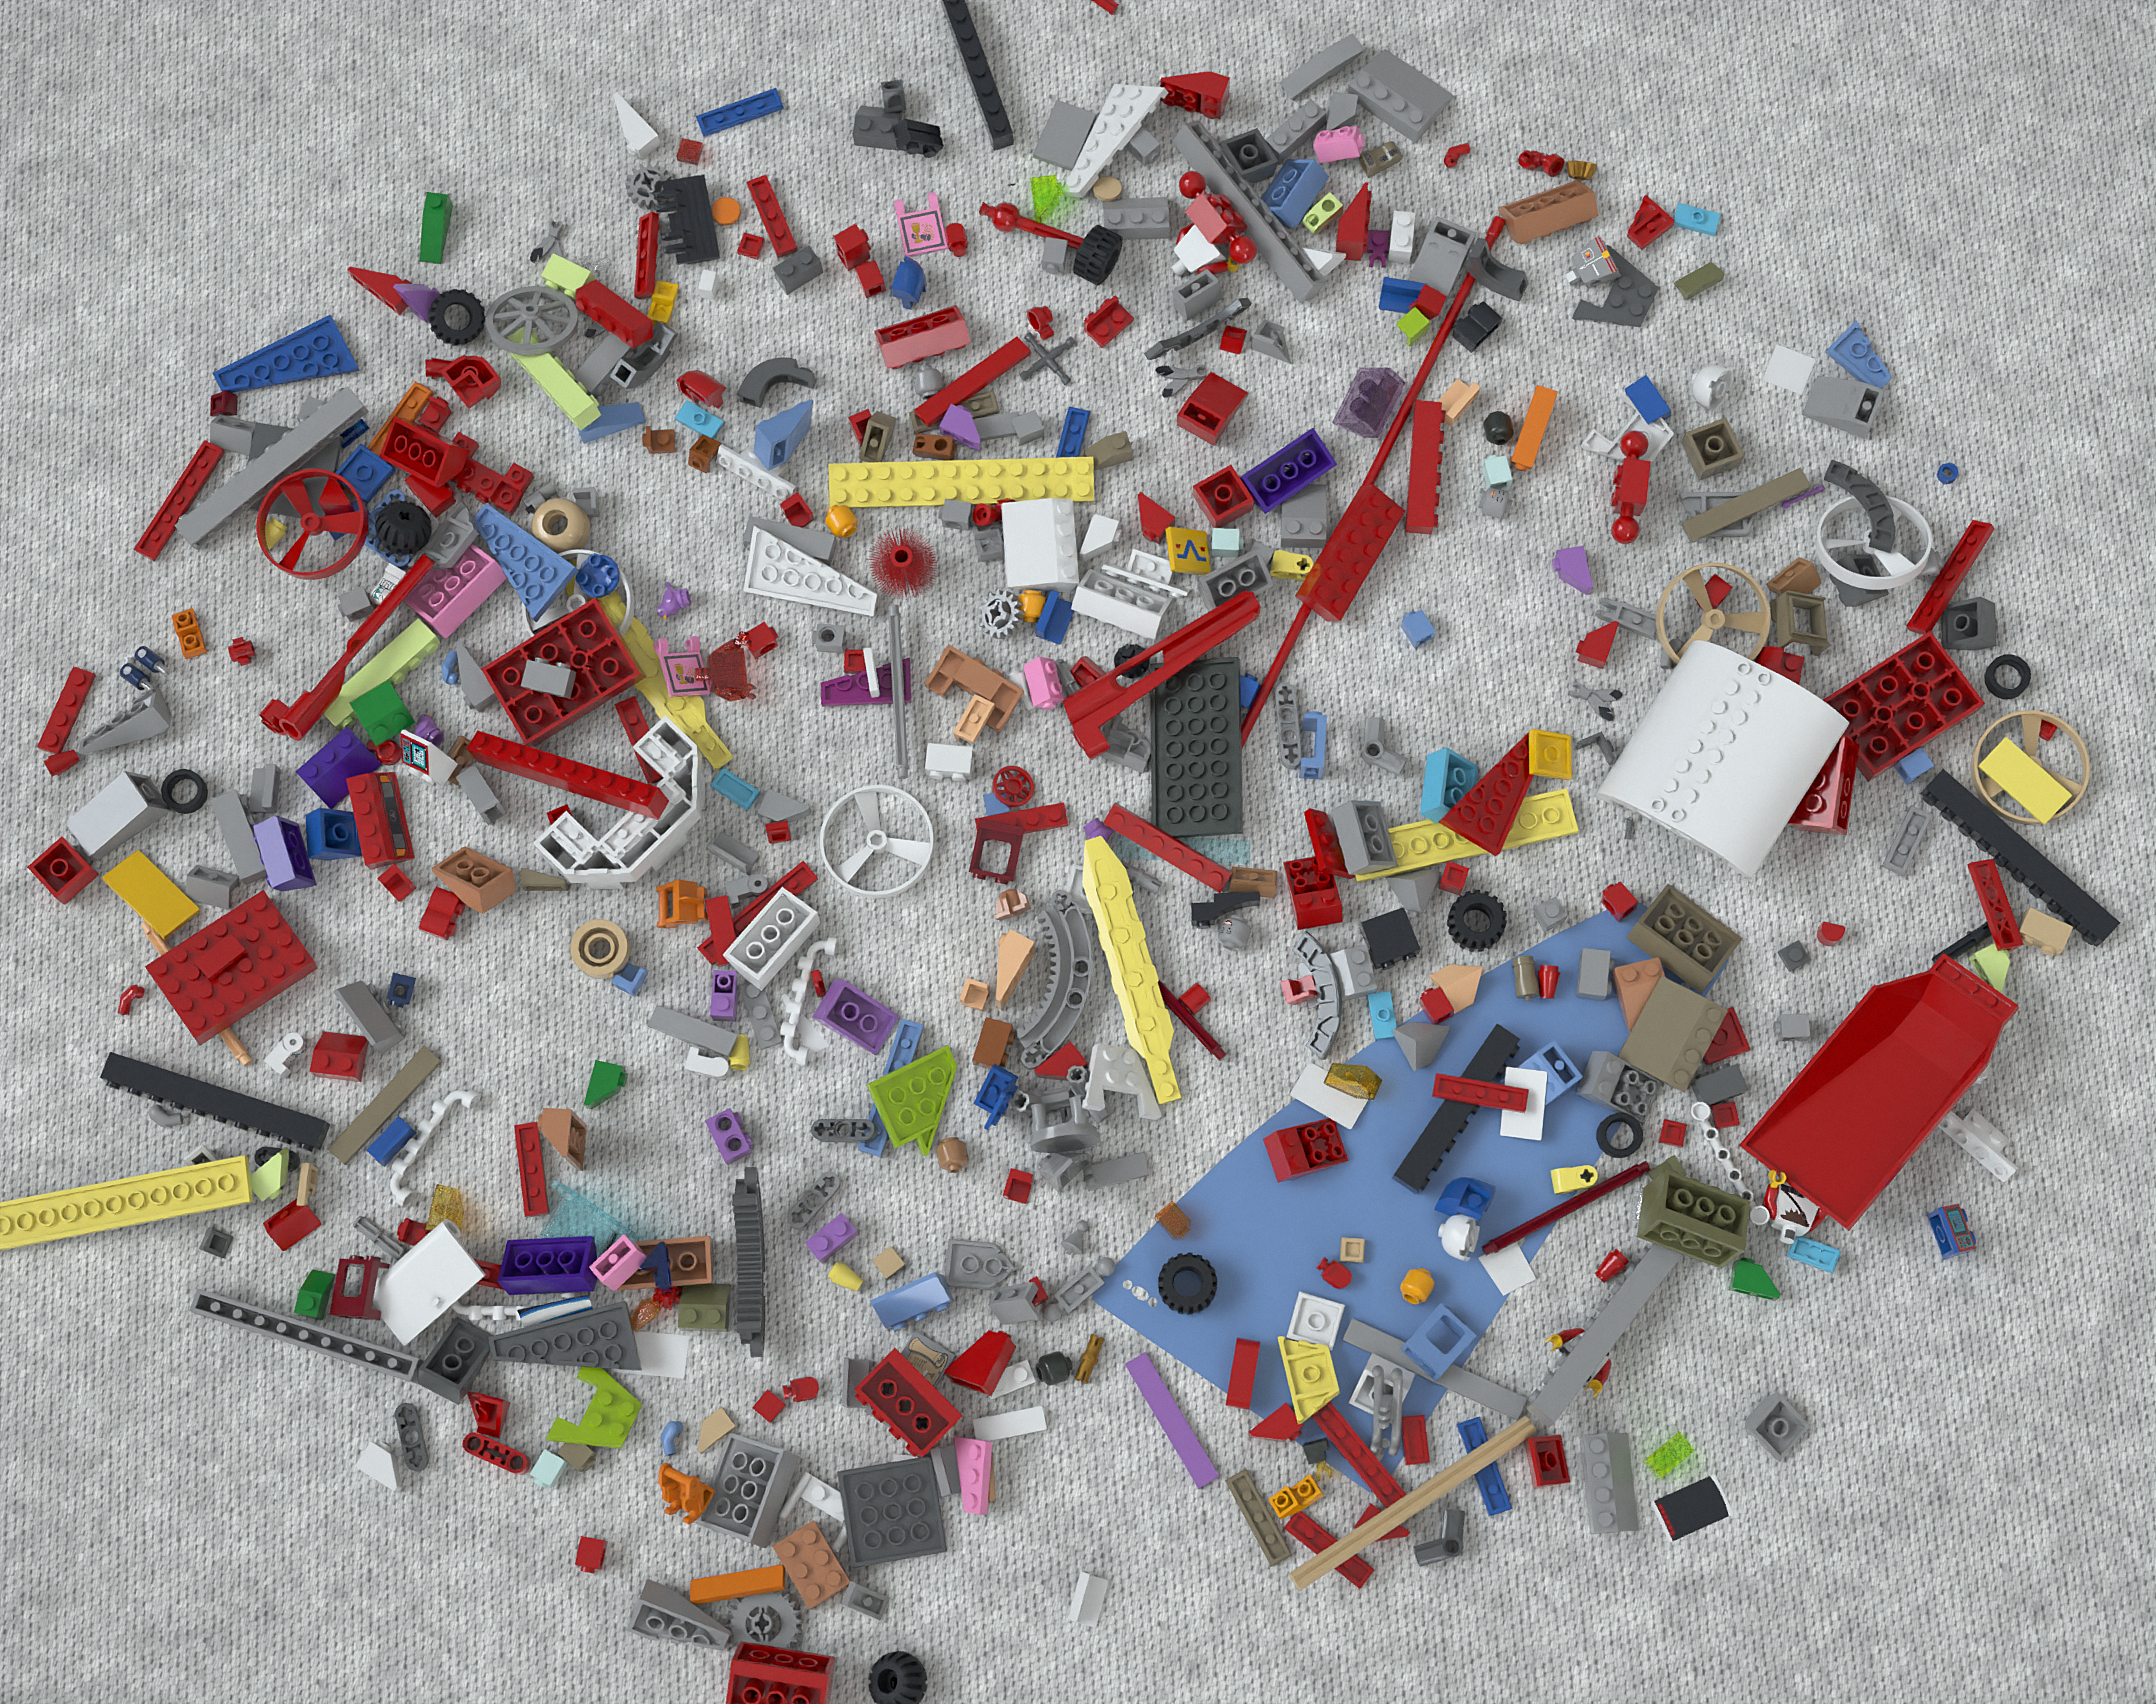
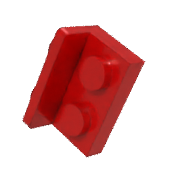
M1115 295L1111 299H1106L1101 304L1099 310L1095 313H1090L1085 318L1084 331L1103 348L1134 321V317L1119 304V298Z

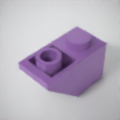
M714 970L710 1016L713 1021L736 1022L738 1007L737 971Z

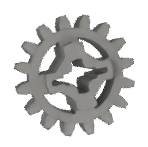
M648 162L647 167L639 164V170L633 168V175H627L629 182H625L626 189H628L626 192L628 197H631L632 203L638 202L639 208H642L645 204L647 209H650L653 204L656 207L660 201L666 203L665 199L655 200L653 193L663 190L662 181L671 180V176L667 175V170L665 168L660 170L659 164L652 167L650 162ZM647 181L649 185H651L652 190H650L649 187H647Z
M996 590V594L990 592V599L983 598L985 605L979 606V609L982 610V614L977 615V618L982 619L979 626L985 628L983 632L989 634L990 637L996 639H1005L1006 635L1012 637V630L1019 631L1017 624L1023 623L1020 615H1023L1024 611L1019 609L1023 603L1017 601L1018 596L1013 595L1011 592Z

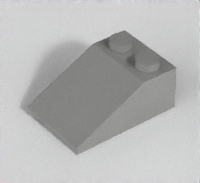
M1308 484L1281 503L1280 547L1324 548L1327 526L1326 485Z
M1367 944L1328 954L1339 978L1342 1002L1365 997L1367 994L1377 992L1378 988ZM1305 963L1298 964L1301 978L1313 975ZM1317 997L1307 1001L1308 1009L1319 1007Z

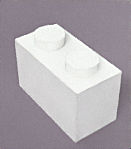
M1393 212L1388 261L1410 263L1415 213Z
M928 743L925 762L926 775H930L929 777L932 779L952 777L954 781L971 779L974 756L973 747Z

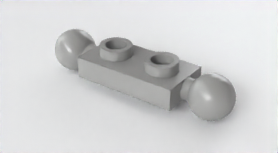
M1108 1257L1101 1258L1095 1270L1088 1265L1053 1295L1058 1302L1047 1304L1043 1308V1317L1049 1322H1055L1060 1318L1063 1309L1070 1314L1105 1284L1101 1277L1113 1274L1115 1271L1114 1261Z

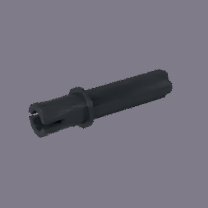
M1986 921L1972 932L1968 931L1966 936L1932 958V962L1935 964L1943 953L1955 960L1974 946L1979 947L1982 941L1992 936L1988 922Z

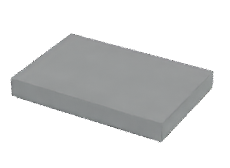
M1056 100L1033 153V158L1072 171L1095 122L1096 113Z

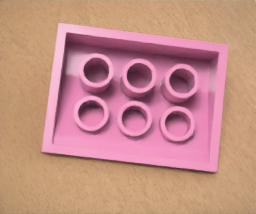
M471 544L452 568L429 570L403 602L433 630L447 639L507 579V576L494 559L474 544Z

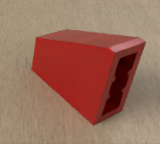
M988 1330L945 1369L944 1374L953 1384L992 1396L1016 1349V1345L1012 1342L1011 1336L1006 1332L998 1331L997 1333Z

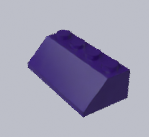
M1311 428L1240 476V479L1254 499V504L1266 514L1338 464L1314 428Z
M593 1236L507 1240L497 1282L508 1295L594 1292L598 1277L589 1267L597 1260L595 1238Z

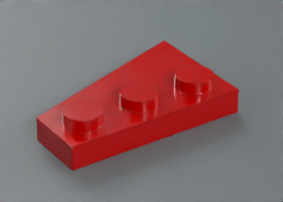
M1309 808L1304 812L1319 872L1353 879L1355 875L1348 874L1339 838L1326 812Z

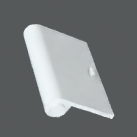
M444 1219L376 1281L372 1307L375 1310L381 1311V1318L404 1347L486 1275L459 1242L458 1238L461 1236V1232L455 1223L449 1219Z

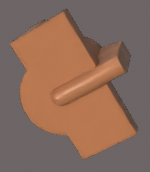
M1016 889L1002 892L995 905L997 914H994V917L997 920H1004L1021 915L1031 909L1027 895Z

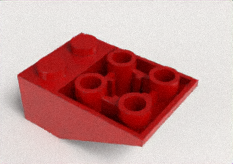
M1211 71L1162 77L1160 87H1164L1168 94L1164 99L1160 98V101L1168 106L1182 107L1190 113H1201L1209 119L1216 118L1221 120L1229 99L1230 77Z
M1368 182L1364 183L1339 219L1335 251L1345 253L1346 257L1344 260L1361 261L1362 253L1366 254L1372 191H1368Z
M1210 372L1188 397L1177 414V426L1215 446L1247 397L1248 392Z
M1315 856L1283 862L1297 929L1302 930L1343 922L1342 903L1334 875L1319 872Z
M1331 1118L1277 1130L1263 1139L1278 1183L1303 1177L1349 1161L1336 1123Z

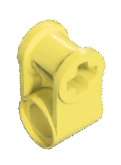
M1276 550L1273 554L1270 575L1276 578L1304 581L1313 566V560L1307 555Z
M1590 1165L1572 1168L1565 1167L1550 1171L1555 1195L1590 1188L1598 1178L1596 1169ZM1584 1171H1586L1587 1175L1592 1176L1588 1182L1580 1178Z

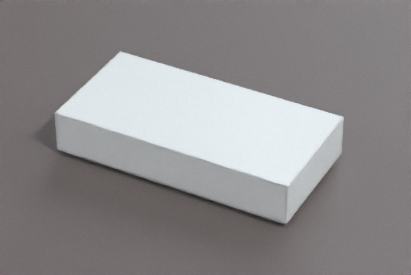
M871 647L864 648L863 652L871 697H879L880 690L873 650Z

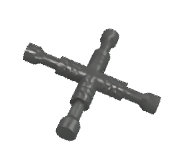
M1031 332L1027 333L1024 337L1025 340L1034 346V350L1041 358L1032 364L1030 369L1019 374L1022 380L1026 381L1032 373L1038 372L1048 365L1054 374L1057 373L1061 378V382L1067 385L1071 379L1061 371V367L1054 359L1061 355L1067 347H1072L1076 344L1075 340L1070 336L1060 347H1055L1048 353L1041 344L1036 342Z

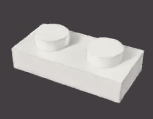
M1028 1360L1005 1369L992 1396H990L992 1400L1036 1383Z

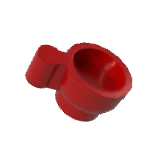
M1047 306L1029 309L1027 311L1029 323L1035 331L1039 332L1041 339L1046 340L1054 336V332L1049 325L1053 321L1050 309Z
M386 740L378 746L373 741L366 743L367 749L372 753L376 752L378 760L384 765H394L402 757L401 747L392 740Z

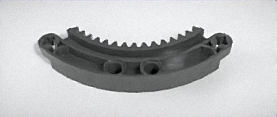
M745 1167L744 1179H736L735 1193L732 1194L738 1266L736 1331L740 1333L741 1344H750L751 1357H763L766 1305L764 1296L765 1283L763 1280V1272H765V1244L758 1167Z

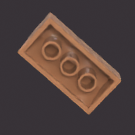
M1575 180L1498 207L1501 217L1506 221L1505 226L1511 239L1517 244H1527L1534 238L1547 237L1554 231L1567 230L1574 224L1587 223L1592 218L1599 216L1594 191L1580 180Z
M543 1108V1113L539 1114L538 1128L541 1129L543 1135L575 1169L583 1171L587 1125L572 1109Z
M710 1236L634 1241L649 1259L617 1290L712 1283L714 1271L713 1239Z

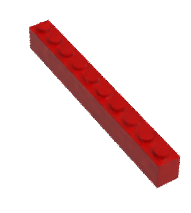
M478 730L467 747V751L478 763L656 820L660 819L669 803V800L659 787Z

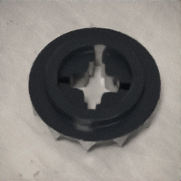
M1127 643L1119 648L1114 655L1115 668L1128 661L1125 659L1130 658L1133 653L1136 656L1143 652L1145 648H1142L1137 643ZM1148 658L1123 673L1122 676L1131 679L1142 676L1149 667L1150 659Z

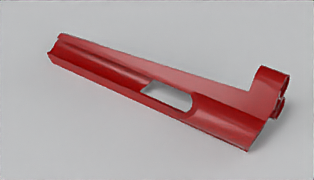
M422 554L347 642V651L311 692L305 690L290 708L279 699H272L259 714L262 718L261 722L276 734L288 735L294 740L301 741L338 698L344 682L347 665L436 562Z
M1241 592L1064 698V708L1074 729L1072 734L1090 760L1110 749L1099 727L1259 617L1261 606L1254 592ZM1158 652H1163L1164 663L1162 667L1129 687H1122L1117 684L1116 678Z

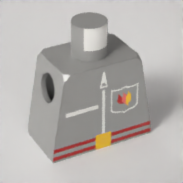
M1600 235L1572 256L1571 259L1576 268L1565 273L1570 285L1583 280L1587 288H1592L1622 276Z

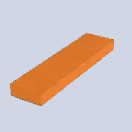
M781 1564L693 1579L690 1582V1602L698 1605L785 1590V1567Z

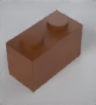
M988 1017L985 1018L972 1059L973 1065L991 1069L995 1063L1000 1067H1006L1009 1054L1006 1053L1008 1045H1013L1016 1032H1013L1012 1024Z

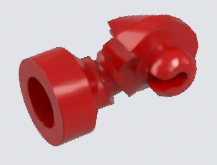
M1529 150L1523 151L1518 159L1520 166L1526 170L1533 171V169L1543 166V172L1550 177L1557 176L1565 164L1564 159L1558 154L1544 155V153Z
M1011 498L997 500L998 503L995 504L994 508L989 504H978L973 510V520L977 525L990 526L994 521L1002 520V503L1016 501Z

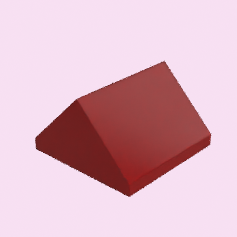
M1561 1435L1532 1437L1524 1441L1534 1489L1570 1483Z

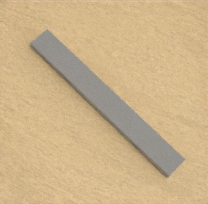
M1353 1318L1342 1340L1370 1354H1376L1420 1377L1514 1420L1519 1419L1526 1403V1397L1454 1364H1451L1435 1382L1400 1350L1405 1342Z

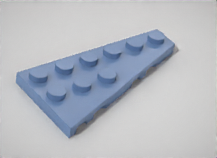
M486 503L473 518L475 526L489 545L491 552L498 560L511 585L517 591L522 603L528 609L530 616L537 623L579 570Z

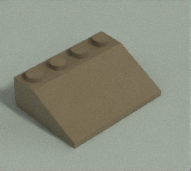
M1669 884L1665 886L1626 937L1652 958L1659 957L1663 966L1700 993L1707 987L1743 939Z
M1660 976L1617 1057L1671 1088L1685 1093L1728 1010Z

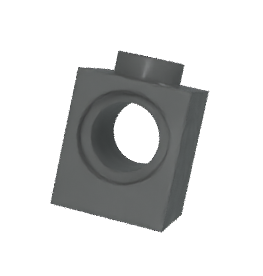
M902 79L881 82L885 113L906 110Z

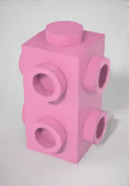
M1345 126L1337 130H1323L1317 133L1313 147L1319 163H1332L1337 160L1354 159L1360 156L1365 146V138L1363 134H1360L1358 126Z
M1037 657L1023 665L1033 707L1043 708L1044 710L1056 708V704L1062 702L1064 697L1054 659Z

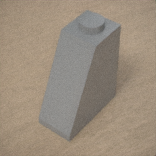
M475 765L467 766L459 772V775L456 776L457 781L488 826L507 814Z

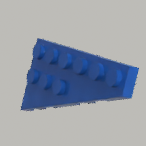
M328 315L212 374L222 392L227 390L234 393L360 370L332 316Z

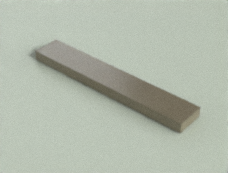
M1800 467L1685 520L1681 526L1692 544L1810 489L1811 485Z
M423 1046L332 1143L328 1150L344 1165H347L442 1061Z

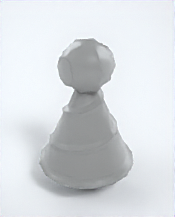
M1084 1220L1078 1221L1076 1224L1077 1230L1061 1242L1068 1255H1071V1253H1082V1233L1088 1229V1223Z

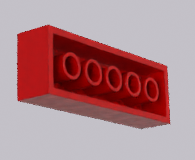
M1375 485L1361 486L1295 597L1327 622L1341 621L1400 522L1405 510Z

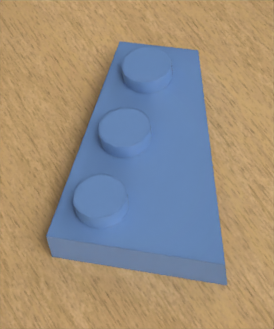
M1856 320L1827 349L1826 354L1859 382L1882 389L1892 377L1880 357L1871 348L1869 339L1863 335L1860 330L1861 326Z

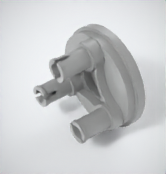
M1084 1096L1069 1098L1070 1107H1066L1067 1110L1065 1108L1060 1109L1062 1123L1056 1125L1047 1124L1045 1104L1040 1103L1030 1106L1033 1126H1031L1032 1140L1030 1141L1031 1150L1039 1153H1060L1085 1149L1100 1142V1133L1097 1131L1096 1126L1089 1124V1118L1086 1116L1085 1109L1082 1108Z

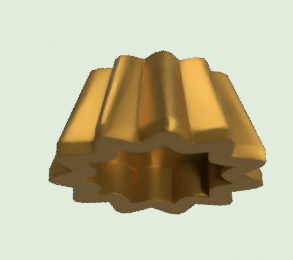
M1577 160L1566 162L1569 177L1576 180H1591L1597 169V164Z

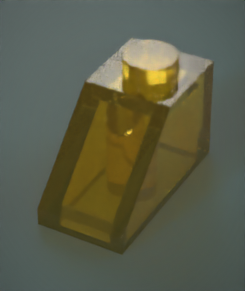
M1332 1063L1324 1080V1084L1354 1098L1367 1100L1375 1099L1382 1079L1368 1066Z
M436 1184L426 1230L432 1231L444 1219L451 1220L460 1230L464 1209L459 1189Z

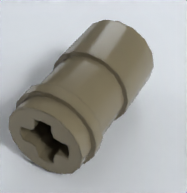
M1533 956L1515 957L1512 959V968H1514L1516 998L1531 1001V998L1540 995L1538 980L1535 974V961Z

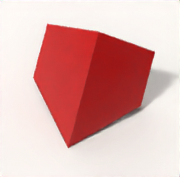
M468 1391L467 1395L478 1426L477 1433L500 1438L511 1402Z

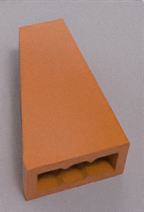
M1540 385L1536 386L1511 459V463L1514 464L1513 468L1524 472L1527 469L1532 470L1558 391Z

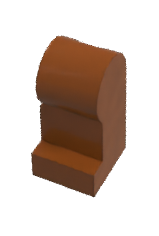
M917 434L912 453L921 458H933L944 461L954 460L957 444L953 437Z

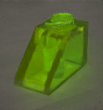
M1056 175L1030 178L1035 220L1042 224L1058 206L1059 196L1063 195L1061 182L1057 183Z
M1679 1431L1642 1461L1658 1480L1679 1465L1695 1450Z

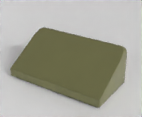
M1709 262L1675 281L1674 284L1684 299L1688 300L1722 281L1725 274L1714 263Z

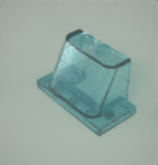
M557 1179L551 1184L550 1187L561 1196L541 1230L539 1238L593 1236L595 1238L597 1259L623 1234L633 1241L638 1239L639 1236L631 1229Z

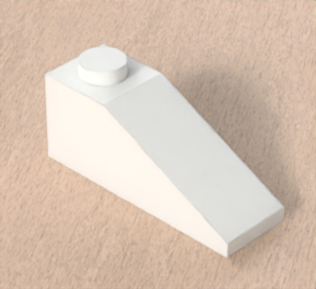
M616 92L613 95L627 142L626 148L632 156L637 155L642 160L661 145L659 136Z

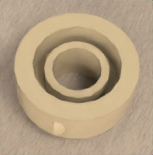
M555 497L543 503L536 510L532 519V532L534 538L559 554L569 550H580L586 544L590 535V521L586 512L576 503L568 499ZM559 518H567L568 524L565 531L559 535H554L552 532L554 522Z
M604 919L591 920L583 923L571 939L570 952L572 959L580 971L589 977L596 979L614 978L616 974L622 971L629 960V938L614 922ZM599 941L609 942L611 950L608 956L602 959H595L591 956V949L594 944Z

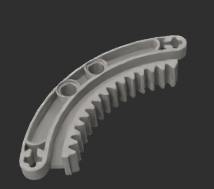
M1065 890L1055 891L1051 896V906L1046 910L1040 911V915L1037 918L1038 923H1043L1042 931H1047L1045 939H1050L1048 947L1052 948L1049 951V956H1052L1050 958V965L1053 966L1050 967V974L1052 975L1049 976V982L1051 984H1047L1046 990L1048 992L1044 993L1043 996L1046 1001H1040L1039 1006L1041 1009H1035L1036 1016L1031 1015L1029 1017L1030 1023H1023L1024 1030L1019 1027L1016 1029L1017 1039L1025 1048L1021 1055V1063L1027 1069L1037 1068L1063 1045L1081 1016L1090 987L1092 951L1088 930L1078 904L1074 902L1070 894ZM1057 896L1067 898L1065 900V904L1068 907L1066 911L1062 904H1055ZM1083 963L1087 966L1088 970L1081 974L1076 972L1075 966ZM1072 995H1078L1081 997L1082 1002L1079 1005H1072L1069 1002V998ZM1040 1044L1041 1052L1045 1055V1058L1042 1059L1040 1054L1035 1058V1064L1032 1062L1027 1063L1025 1061L1027 1060L1026 1054H1036L1038 1049L1035 1047Z

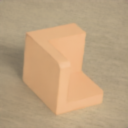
M967 978L960 996L961 1005L983 1012L990 992L989 985Z

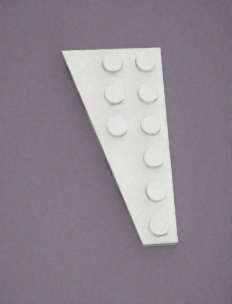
M756 525L753 526L744 592L875 616L878 599L877 592Z

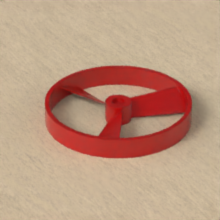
M323 469L301 470L280 480L271 488L262 501L256 522L258 542L268 560L284 573L304 580L327 578L345 569L360 553L366 541L369 527L367 507L357 489L342 476ZM328 477L343 482L354 493L360 511L324 517L317 516L313 511L303 479ZM283 492L302 517L300 525L305 531L282 560L277 563L267 546L265 526L271 506ZM323 531L357 534L349 551L333 565L314 572L293 571L309 535L318 536Z

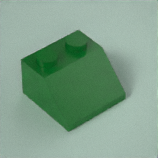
M388 679L349 702L376 746L415 723L409 710Z

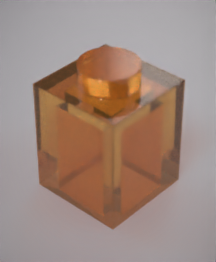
M1173 1201L1155 1215L1157 1223L1173 1240L1177 1237L1183 1238L1191 1230L1189 1228L1191 1220Z

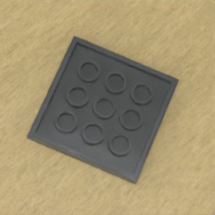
M256 422L248 463L252 459L259 458L264 454L265 449L269 445L280 441L285 432L295 428ZM339 435L293 473L305 469H323L336 473L343 437ZM328 477L303 479L314 513L319 517L328 516L325 515L318 502ZM283 492L274 501L269 511L270 514L302 518ZM265 496L247 510L258 512Z
M931 1456L837 1471L852 1568L947 1552Z

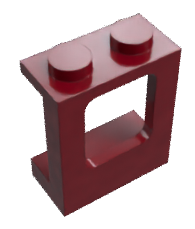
M980 818L969 872L973 873L972 877L986 880V876L994 877L996 883L1008 885L1009 881H1013L1025 828ZM986 839L1002 841L1011 845L1008 865L1004 874L985 871L980 868V860Z
M350 1255L349 1259L340 1258L329 1315L348 1319L380 1320L381 1311L372 1309L379 1268L389 1269L390 1264L381 1262V1258L375 1256H367L366 1260H364V1257ZM349 1266L365 1268L361 1293L358 1297L344 1296Z

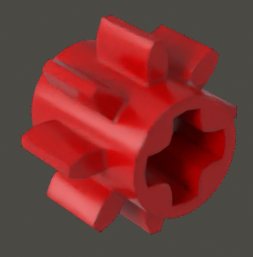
M243 637L232 639V646H228L231 660L233 662L238 661L241 666L250 664L251 657L256 656L251 640L246 641Z
M676 1286L654 1288L653 1302L658 1301L659 1309L668 1308L672 1310L675 1304L679 1305V1296L682 1293L681 1288L676 1289Z

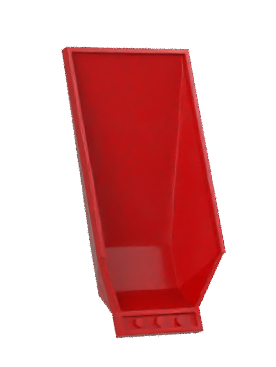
M1945 953L1940 956L1929 971L1879 985L1874 984L1739 1146L1770 1171L1775 1170L1778 1177L1781 1171L1785 1173V1182L1846 1230L1850 1231L1988 1067L2004 1026L2018 1011L2019 1006Z

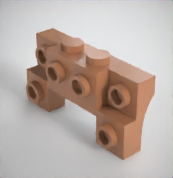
M948 644L935 668L924 682L926 688L942 698L947 695L954 684L972 696L976 694L994 703L995 708L986 725L998 733H1001L1011 718L1013 710L1024 696V690L1004 679V675L996 669H988L980 659L976 657L972 659Z

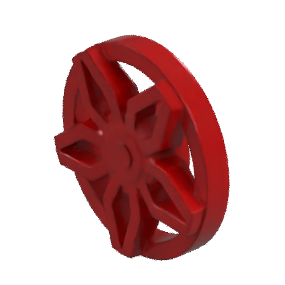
M1006 766L1000 769L994 776L992 791L996 798L1007 807H1020L1032 798L1034 782L1030 774L1018 766ZM1010 771H1015L1020 774L1014 777ZM1001 775L1003 782L997 784L998 777ZM1026 781L1029 784V791L1026 787H1023ZM998 787H1004V790H999ZM1009 796H1013L1012 802L1010 801ZM1018 797L1024 799L1023 801L1016 802Z

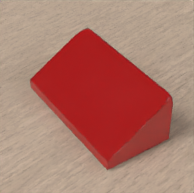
M1087 656L1080 657L1070 671L1073 678L1082 687L1106 674Z

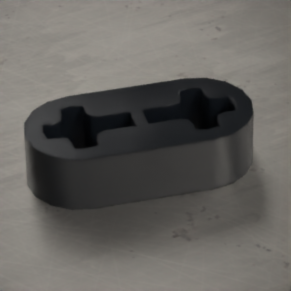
M261 1147L256 1151L254 1160L261 1167L265 1164L261 1159L262 1155L264 1156L268 1152V1155L274 1157L282 1149ZM289 1150V1155L294 1159V1162L289 1163L288 1172H293L300 1165V1157L294 1151Z

